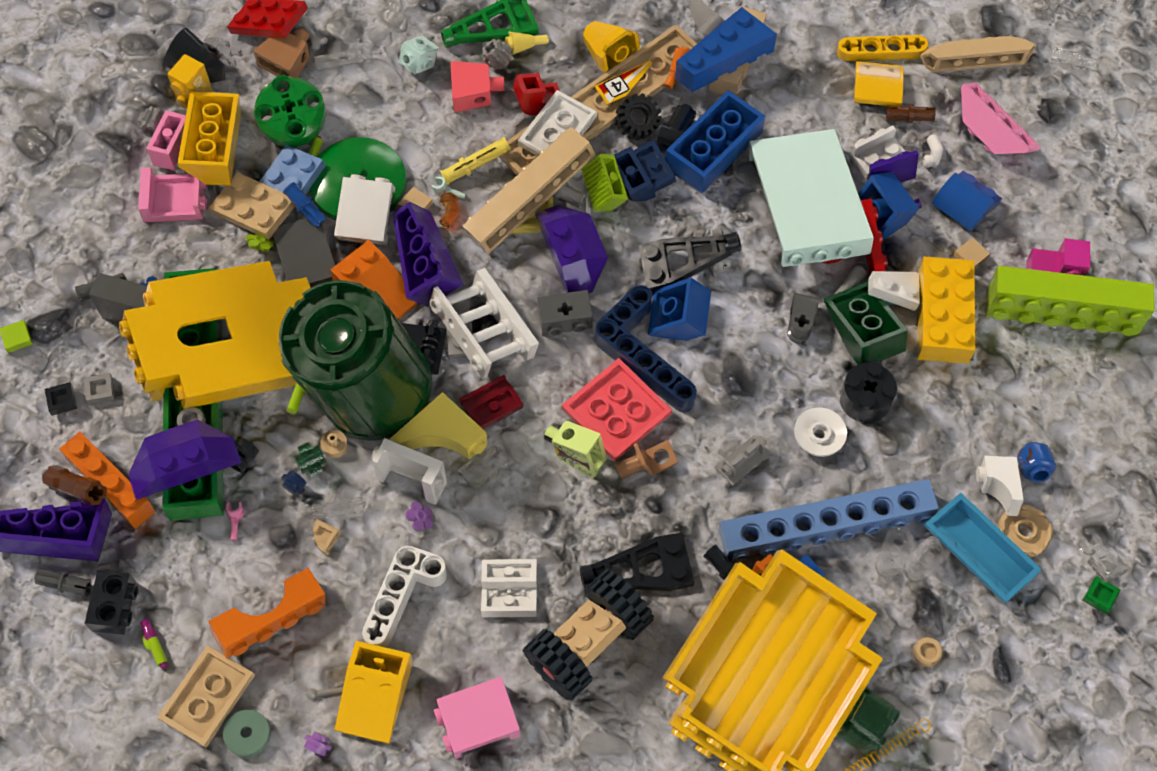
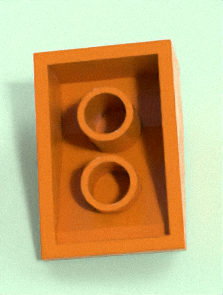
M370 240L366 241L330 269L333 281L345 280L360 283L372 291H376L398 320L419 304L406 298L403 277Z

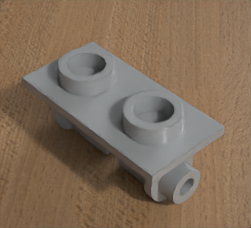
M753 435L716 465L715 469L734 486L772 453L765 447L767 441L764 437L760 436L757 438Z

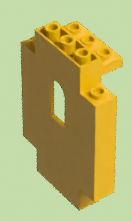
M270 261L148 282L147 291L143 293L145 307L124 310L123 319L119 321L121 336L126 337L128 341L126 345L129 360H134L136 366L134 368V376L137 384L141 383L143 391L149 393L152 402L162 400L165 388L173 387L175 398L177 401H181L183 409L295 386L297 382L292 378L293 376L281 361L279 330L290 306L293 308L294 304L303 298L302 294L310 289L307 277L277 282ZM225 318L232 338L198 346H187L178 339L177 332L183 326Z

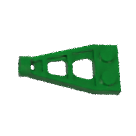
M499 0L452 24L450 28L442 29L441 37L445 48H449L458 44L490 42L492 39L505 41V37L509 36V32L536 35L539 34V27L527 0ZM498 14H506L511 26L507 29H494L489 21ZM483 22L486 32H469V26Z

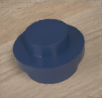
M290 470L287 474L282 475L281 479L284 482L282 486L288 492L295 495L296 492L302 494L305 491L304 487L307 482L299 474Z

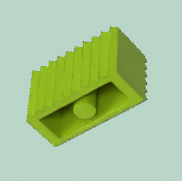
M599 154L581 169L584 175V183L587 185L586 188H588L587 192L590 193V203L594 207V211L611 212L628 200L614 155Z

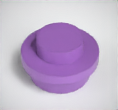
M314 731L312 736L306 734L304 738L307 740L304 747L319 755L325 756L327 750L330 751L332 745L328 744L330 738Z

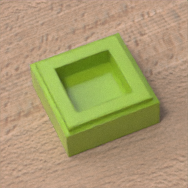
M24 320L0 328V334L7 353L33 345Z

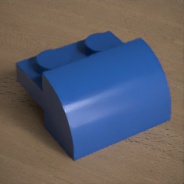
M962 171L959 174L955 172L945 182L932 201V204L972 231L983 222L987 214L999 205L1002 198L994 190L977 181L973 175Z

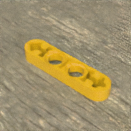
M921 35L845 37L838 43L837 56L844 61L921 58L920 55L928 49L929 43ZM895 44L899 46L900 50L892 51L888 46ZM873 45L877 50L870 52L865 49V46Z

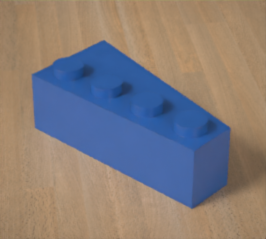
M741 7L676 61L675 79L688 90L694 92L718 80L719 76L725 73L730 74L736 71L737 67L747 62L750 64L765 53L768 55L774 52L777 33Z

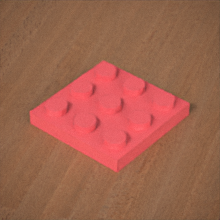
M619 358L561 405L562 410L577 425L601 434L605 452L614 462L634 447L633 444L641 441L672 414V409Z

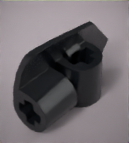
M188 28L182 29L170 44L164 56L163 64L173 68L181 57L186 54L204 64L210 84L225 80V64L220 61L222 57L220 51L208 43H203Z

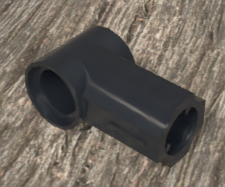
M685 103L677 105L668 123L662 125L657 137V143L670 147L692 125L696 117V111Z

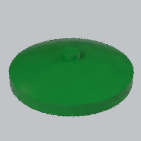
M364 137L348 138L330 145L317 156V158L325 162L326 166L310 188L311 197L317 208L335 221L337 219L343 177L351 178V175H361L366 177L365 180L375 181V178L390 180V183L396 188L395 193H392L390 212L396 208L403 198L407 181L404 164L396 151L381 141Z

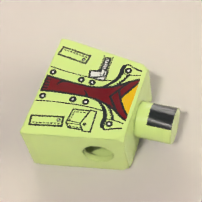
M565 421L560 429L549 426L545 431L544 440L553 444L559 460L594 479L607 459L600 433L570 421Z

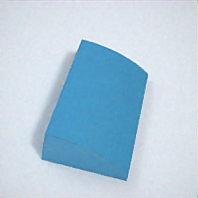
M962 493L958 494L924 524V527L1004 604L1026 587L1042 570Z

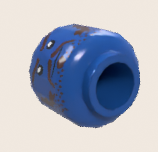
M1030 442L1020 449L1017 454L1021 474L1030 481L1044 482L1051 477L1056 469L1052 451L1046 444Z

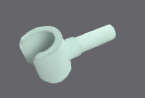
M443 177L435 178L439 186L431 185L437 196L449 194L463 200L466 197V194L448 187Z

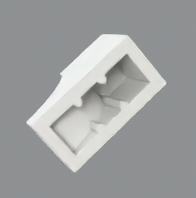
M984 456L982 465L978 466L976 470V480L981 482L982 493H988L995 497L1003 505L1007 516H1018L1024 499L1017 457Z

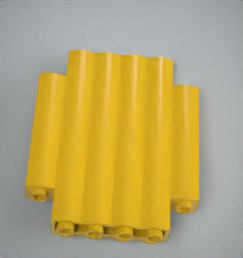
M784 550L776 551L761 576L741 562L735 563L662 678L668 682L665 687L678 696L682 692L686 694L667 723L673 727L670 733L684 742L687 738L697 744L694 748L707 758H710L712 754L721 760L719 766L726 771H783L782 767L785 762L788 763L785 768L789 771H815L883 660L882 657L860 643L877 613Z

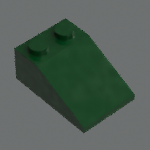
M868 282L824 298V303L848 353L857 365L870 363L871 361L879 362L906 351L908 330L884 300L868 295Z

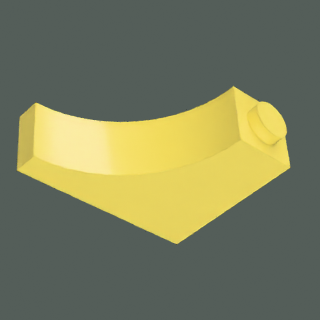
M443 392L389 439L413 450L430 446L448 448L460 453L468 460L474 455L478 456L481 454L488 443L486 431Z

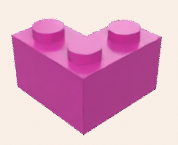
M1065 238L1058 251L1032 248L1026 260V269L1086 276L1090 269V241Z

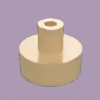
M328 431L321 438V448L327 457L339 458L346 453L348 442L346 436L341 431Z

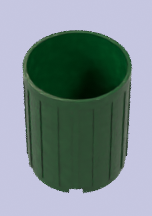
M345 280L328 281L308 289L302 294L303 298L294 304L293 308L291 306L288 308L281 322L279 347L283 365L330 422L342 433L352 438L366 441H376L392 437L422 411L428 403L432 389V374L427 359L376 291H372L360 283Z

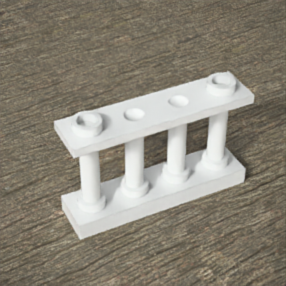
M485 268L476 271L473 285L461 291L445 296L438 286L433 288L430 299L432 311L438 314L470 360L473 370L477 371L482 379L487 378L492 362L510 354L520 353L525 361L534 358L539 342ZM473 296L480 297L485 304L460 315L452 307L453 304ZM488 314L493 315L499 323L474 334H471L465 325ZM501 333L506 334L512 342L486 354L478 344Z

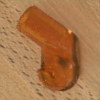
M451 192L444 193L440 197V203H443L446 212L439 220V223L445 228H449L460 213L457 196Z

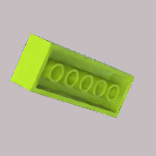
M998 265L986 290L985 317H992L996 320H1017L1021 323H1042L1047 326H1067L1076 330L1084 328L1101 333L1117 332L1126 336L1139 335L1155 311L1154 284Z

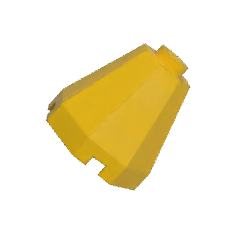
M593 21L584 29V43L598 68L604 73L641 49L639 34L633 30Z

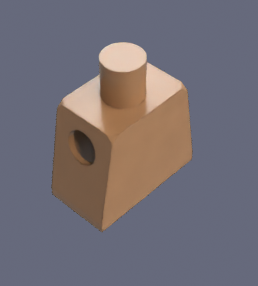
M298 28L293 35L288 33L284 39L269 37L253 51L257 66L275 76L286 74L287 76L298 78L310 58L306 43L310 38L309 34L304 29Z

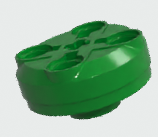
M279 75L259 93L254 106V116L259 129L271 142L283 147L285 145L298 147L311 142L319 135L325 123L326 108L321 93L313 84L301 78ZM283 88H288L286 92H279ZM313 102L318 103L315 107H309ZM265 116H272L269 120H262Z

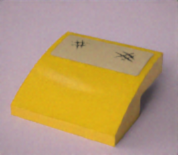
M856 61L853 89L854 102L902 106L903 66Z

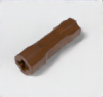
M58 465L49 466L47 471L42 474V481L49 489L59 493L64 492L79 498L80 501L87 504H101L102 499L107 496V489L100 481L74 474Z

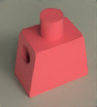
M451 61L454 112L489 106L491 104V92L505 91L504 77H490L489 65Z

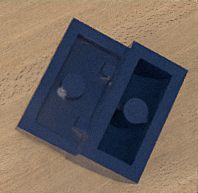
M654 140L635 150L630 146L614 154L623 184L634 201L642 202L656 197L655 192L676 182L675 175Z

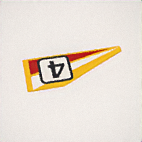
M649 60L594 87L608 105L627 96L653 63Z

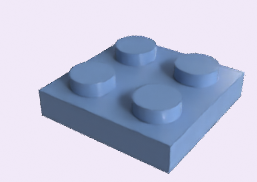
M285 145L260 180V183L283 192L289 184L295 182L306 195L326 164L320 158Z

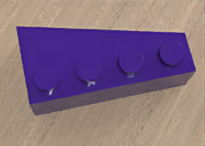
M409 202L392 213L406 298L428 307L430 306L434 287L438 286L446 296L464 285L431 211Z
M102 499L101 504L98 505L83 504L82 501L71 502L69 506L54 507L53 505H45L41 509L35 510L20 508L0 511V552L99 562L112 512L106 499Z

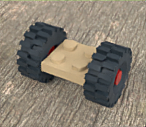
M609 569L604 570L585 588V595L589 600L554 633L543 629L522 649L534 670L542 676L545 682L550 684L553 690H556L559 695L564 696L566 700L573 701L593 681L590 671L586 667L619 635L625 636L628 640H634L654 620V615L651 614L652 610L646 606L647 603L641 599L640 594L634 591L632 585L628 582L626 583L620 575L617 576L614 571L610 572Z

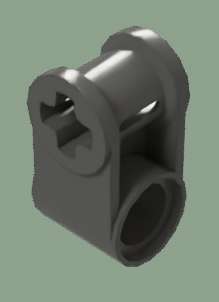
M794 293L787 336L792 342L804 343L809 339L819 304L818 297Z

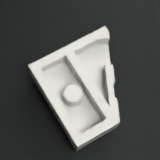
M873 271L868 281V295L915 311L920 304L919 273Z

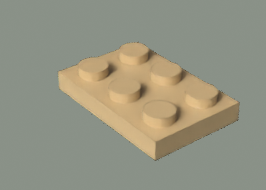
M237 172L231 180V186L226 185L208 208L212 214L269 240L295 205L283 192Z
M206 646L157 718L207 748L255 674L230 658L226 659L223 654L213 648Z

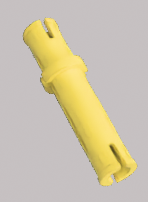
M502 137V139L482 148L465 159L461 157L459 162L440 172L447 185L466 174L467 176L471 175V171L511 151V148L505 137Z

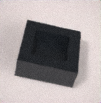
M70 382L44 389L48 411L51 416L78 409L74 389Z

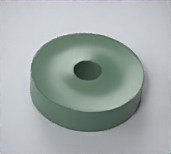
M255 710L236 712L228 719L223 730V739L226 746L233 754L244 758L253 757L261 753L267 747L271 737L268 721L261 713ZM245 730H252L249 737L244 738L242 736Z

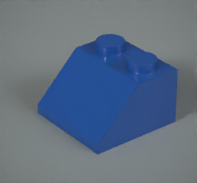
M893 171L871 175L858 193L860 201L872 199L873 206H876L878 211L877 229L881 230L883 240L907 225L920 209Z
M692 277L655 290L648 335L682 341L705 336L711 290Z

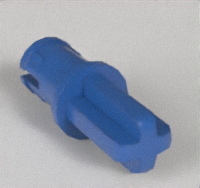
M295 182L289 184L283 190V193L297 207L296 211L301 212L314 227L323 224L326 220L325 216L312 203L313 199L311 197L308 198Z

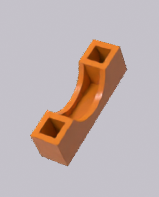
M80 431L59 448L67 461L83 477L98 480L106 487L107 496L105 498L134 529H137L156 512L146 497L136 500L131 482Z
M309 568L284 580V596L274 610L263 615H247L236 608H232L209 620L210 632L226 659L232 655L239 656L243 654L252 644L258 641L260 643L267 641L273 636L274 632L282 628L288 629L294 626L300 618L307 614L314 615L325 605V593Z

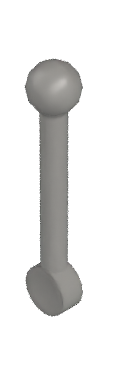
M343 687L318 691L309 689L307 697L314 700L317 696L340 694Z

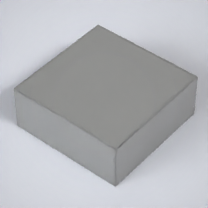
M110 373L84 378L88 405L115 400L113 377Z

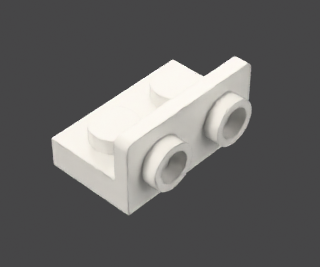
M894 126L887 129L882 128L866 139H859L853 145L850 159L865 179L869 178L870 164L879 159L895 157L905 151L894 137L896 132Z

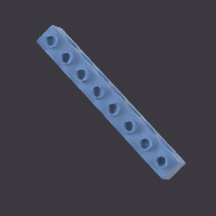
M926 479L720 521L718 532L724 554L730 560L734 559L735 562L747 560L752 555H772L776 550L787 549V551H793L810 543L822 545L827 543L829 539L839 538V540H847L854 537L855 534L865 532L866 535H871L888 527L900 529L906 526L907 523L912 522L924 524L937 513L939 507L930 480ZM900 503H907L912 509H904ZM875 508L883 509L886 515L878 514ZM855 513L861 520H853L848 514ZM823 519H831L835 525L828 526L823 522ZM804 524L809 530L801 531L796 525ZM778 529L783 535L776 537L771 534L770 530ZM747 534L753 535L757 541L749 542L745 540L744 536Z

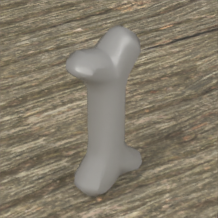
M303 15L292 28L296 30L302 28L309 34L310 49L312 51H318L320 46L328 42L327 37L318 36L309 26V17Z

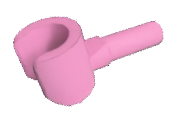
M240 501L239 508L235 511H232L230 502L226 504V510L231 519V541H237L239 520L244 516V509Z

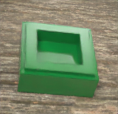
M1095 576L1082 601L1107 615L1121 589Z

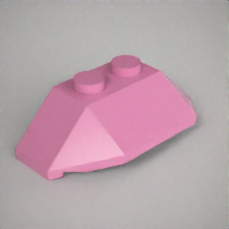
M976 82L962 85L963 122L968 127V131L984 143L986 150L994 154L1034 152L1041 148Z

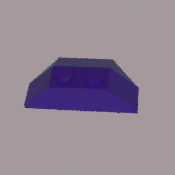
M560 205L535 212L536 219L566 293L588 290V294L593 293L608 256L591 215Z
M194 420L145 437L128 476L135 498L138 500L242 462L233 437L199 420Z

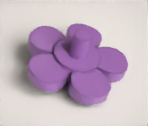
M413 502L410 505L411 509L405 513L406 519L413 521L412 528L416 531H421L423 528L430 529L433 526V521L429 518L432 516L431 509L428 506L422 508L421 503Z

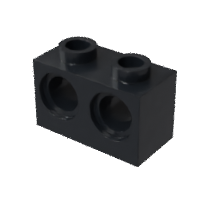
M97 570L84 622L92 632L125 635L126 626L129 627L132 621V610H130L132 601L136 600L138 595V584L131 574ZM122 586L118 593L111 594L115 587ZM110 612H116L113 619L105 621L106 616Z

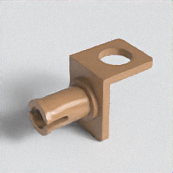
M668 440L645 451L638 443H635L633 445L636 455L616 463L615 467L622 479L642 469L651 476H654L678 464V460ZM660 450H665L669 453V459L663 464H658L655 461V455Z

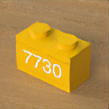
M186 54L167 73L176 102L184 109L188 107L190 91L213 92L204 64Z

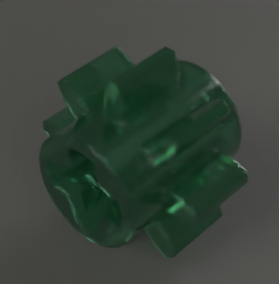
M307 442L297 447L299 454L295 455L294 458L302 474L309 472L312 477L323 472L321 465L326 463V459L319 445L312 447Z

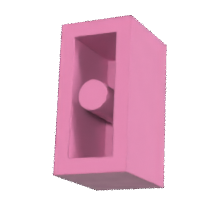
M165 111L146 148L154 166L175 171L186 115Z

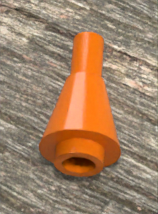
M688 47L675 48L670 74L664 83L666 88L672 90L677 81L675 79L676 61L690 50Z

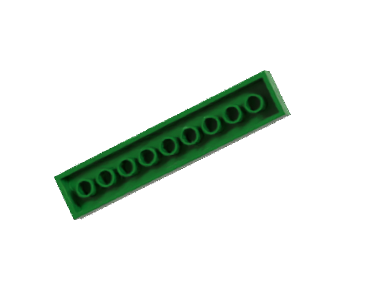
M216 268L165 272L164 279L214 271ZM222 319L183 326L177 332L178 339L187 346H198L222 341ZM173 387L165 388L163 395V431L178 426L177 417L183 410L181 401H177L175 398ZM223 401L196 407L202 411L207 425L223 432ZM223 470L164 490L162 509L168 519L174 521L224 516Z

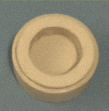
M922 638L913 648V657L919 665L932 667L941 659L942 647L933 638Z

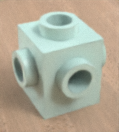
M423 35L403 42L400 48L401 53L398 62L406 67L408 71L414 74L434 67L439 47Z

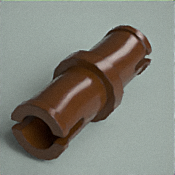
M908 104V106L887 105L886 121H907V123H913V121L935 122L936 107H914V104Z

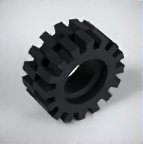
M637 93L633 94L631 97L626 98L616 110L615 114L618 115L615 117V122L619 121L617 128H622L624 131L621 134H628V139H633L634 137L635 140L645 139L659 127L662 116H658V114L661 113V109H656L658 103L656 101L652 103L651 96L645 98L643 93L639 96ZM632 109H640L645 113L646 122L644 125H636L631 120L630 113Z

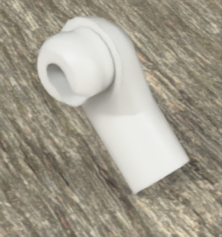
M931 135L927 138L931 154L923 157V166L925 168L932 167L934 169L940 163L944 149L937 135Z

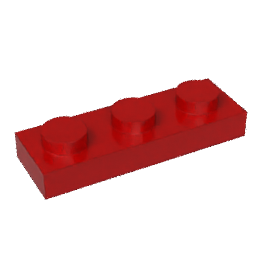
M872 199L861 200L874 237L871 254L866 255L869 275L873 271L885 272V269H887V258L885 254H882L881 245L883 237L881 230L877 229L876 224L878 211L876 206H873Z

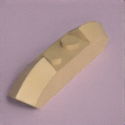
M1011 36L963 39L936 44L925 50L920 57L925 68L932 72L1025 64L1037 45L1026 39Z

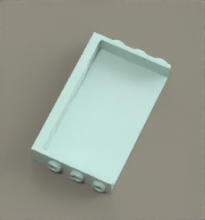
M835 129L749 142L748 159L749 161H755L783 250L782 267L871 254L874 237Z

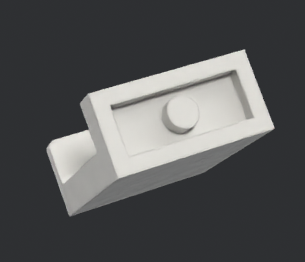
M351 175V178L343 177L334 236L338 240L365 243L370 240L374 245L387 246L389 236L386 232L392 193H395L396 188L390 183V180L385 178H375V181L365 180L366 177L361 175Z
M384 438L380 446L377 445L372 453L371 460H373L378 481L384 483L388 473L394 471L422 483L426 501L434 505L437 504L447 484L442 461Z

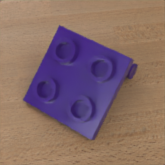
M904 151L895 157L875 161L869 165V178L871 175L893 171L901 183L915 179L919 156L918 151ZM917 198L916 200H914L917 206L921 209L922 204L920 199Z

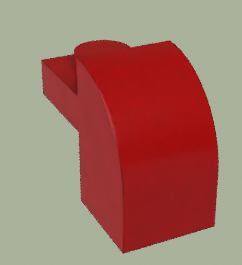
M539 72L516 75L513 84V90L522 112L531 116H537L540 109H543L557 90L560 91L557 82L543 84Z

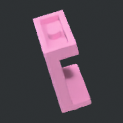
M151 167L141 168L138 210L144 222L203 219V211L207 210V197L204 195V190L208 189V185L190 174L154 175Z
M502 677L436 699L439 708L434 709L438 725H445L448 735L442 736L447 753L453 751L455 759L460 758V754L494 741L509 737L510 740L521 737Z

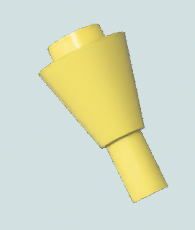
M509 32V36L505 37V42L512 48L510 52L514 55L532 48L534 45L548 44L549 39L548 35L533 36Z

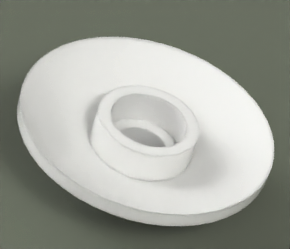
M820 407L811 408L798 417L794 426V436L798 445L808 454L826 457L837 453L843 447L847 438V428L843 419L834 411ZM821 433L824 438H817L815 434Z

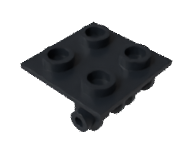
M429 320L425 326L401 323L427 359L431 374L438 375L447 332L446 328H440L438 321Z

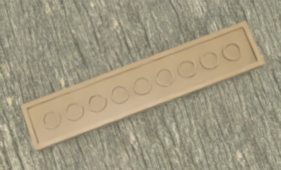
M674 25L571 96V98L597 111V118L584 133L583 137L590 141L616 123L615 117L618 115L615 114L616 110L629 96L631 97L636 93L639 96L643 93L645 98L648 96L653 97L666 88L664 83L670 74L675 48L685 46L692 49L697 43L678 25ZM649 60L653 63L627 96L608 105L594 87ZM528 127L507 140L511 151L499 156L516 175L538 157L518 146L519 138Z

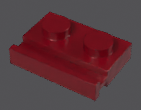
M505 375L459 398V402L465 409L466 414L482 429L523 408V402L512 385L509 384Z

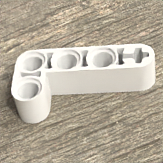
M403 546L398 549L363 627L362 635L365 643L388 648L416 581L432 587L440 586L445 582L447 572L444 560L440 556L413 546ZM407 558L415 559V562L410 566L402 565V562ZM431 567H439L441 569L435 575L427 573ZM401 582L405 584L401 590L395 591L391 589L395 583ZM385 607L394 608L392 614L388 616H383L380 613ZM380 631L382 637H376L375 640H372L371 636H377Z

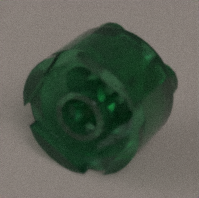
M865 687L836 736L863 754L869 753L872 749L879 751L887 739V736L884 735L889 726L895 724L900 712L895 709L892 703L868 687Z

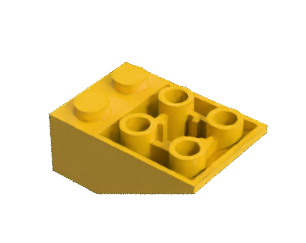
M355 641L346 671L334 730L390 744L413 666L411 654Z

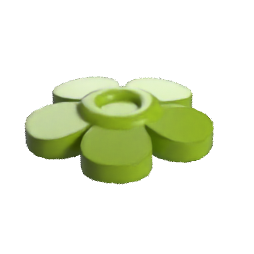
M248 234L245 238L248 246L256 251L268 252L270 247L274 246L273 240H268L257 234Z

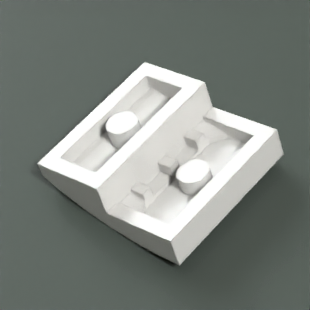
M537 559L482 560L481 617H537Z

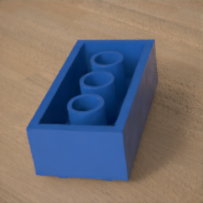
M727 90L666 150L665 160L673 173L703 193L749 147V142L756 140L763 133L766 116Z

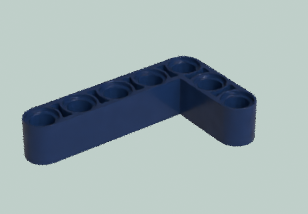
M637 285L598 321L595 328L596 345L615 361L618 358L621 359L652 391L680 412H688L695 406L696 386L630 333L651 311V290L644 285ZM641 299V300H644L645 302L639 303V302H636V300ZM627 316L628 319H620L619 317ZM608 332L612 335L603 336L602 333ZM625 347H626V348H629V349H631V350L628 351V352H625V351H622L621 348H625ZM641 363H648V364H650L651 366H649V367H642V366H640V364H641ZM662 378H667L668 380H670V382L663 383L659 380ZM687 394L690 397L687 399H683L679 397V395Z

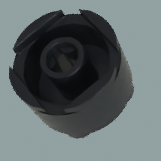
M871 361L870 363L856 365L847 373L841 389L840 404L842 409L854 420H864L865 423L881 420L887 415L896 396V380L891 372L883 367L880 362Z

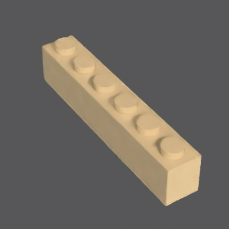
M571 126L561 133L548 148L542 150L536 159L525 166L512 181L506 183L503 189L493 198L489 199L476 214L468 218L467 222L462 226L469 237L487 254L492 252L596 156L590 142Z

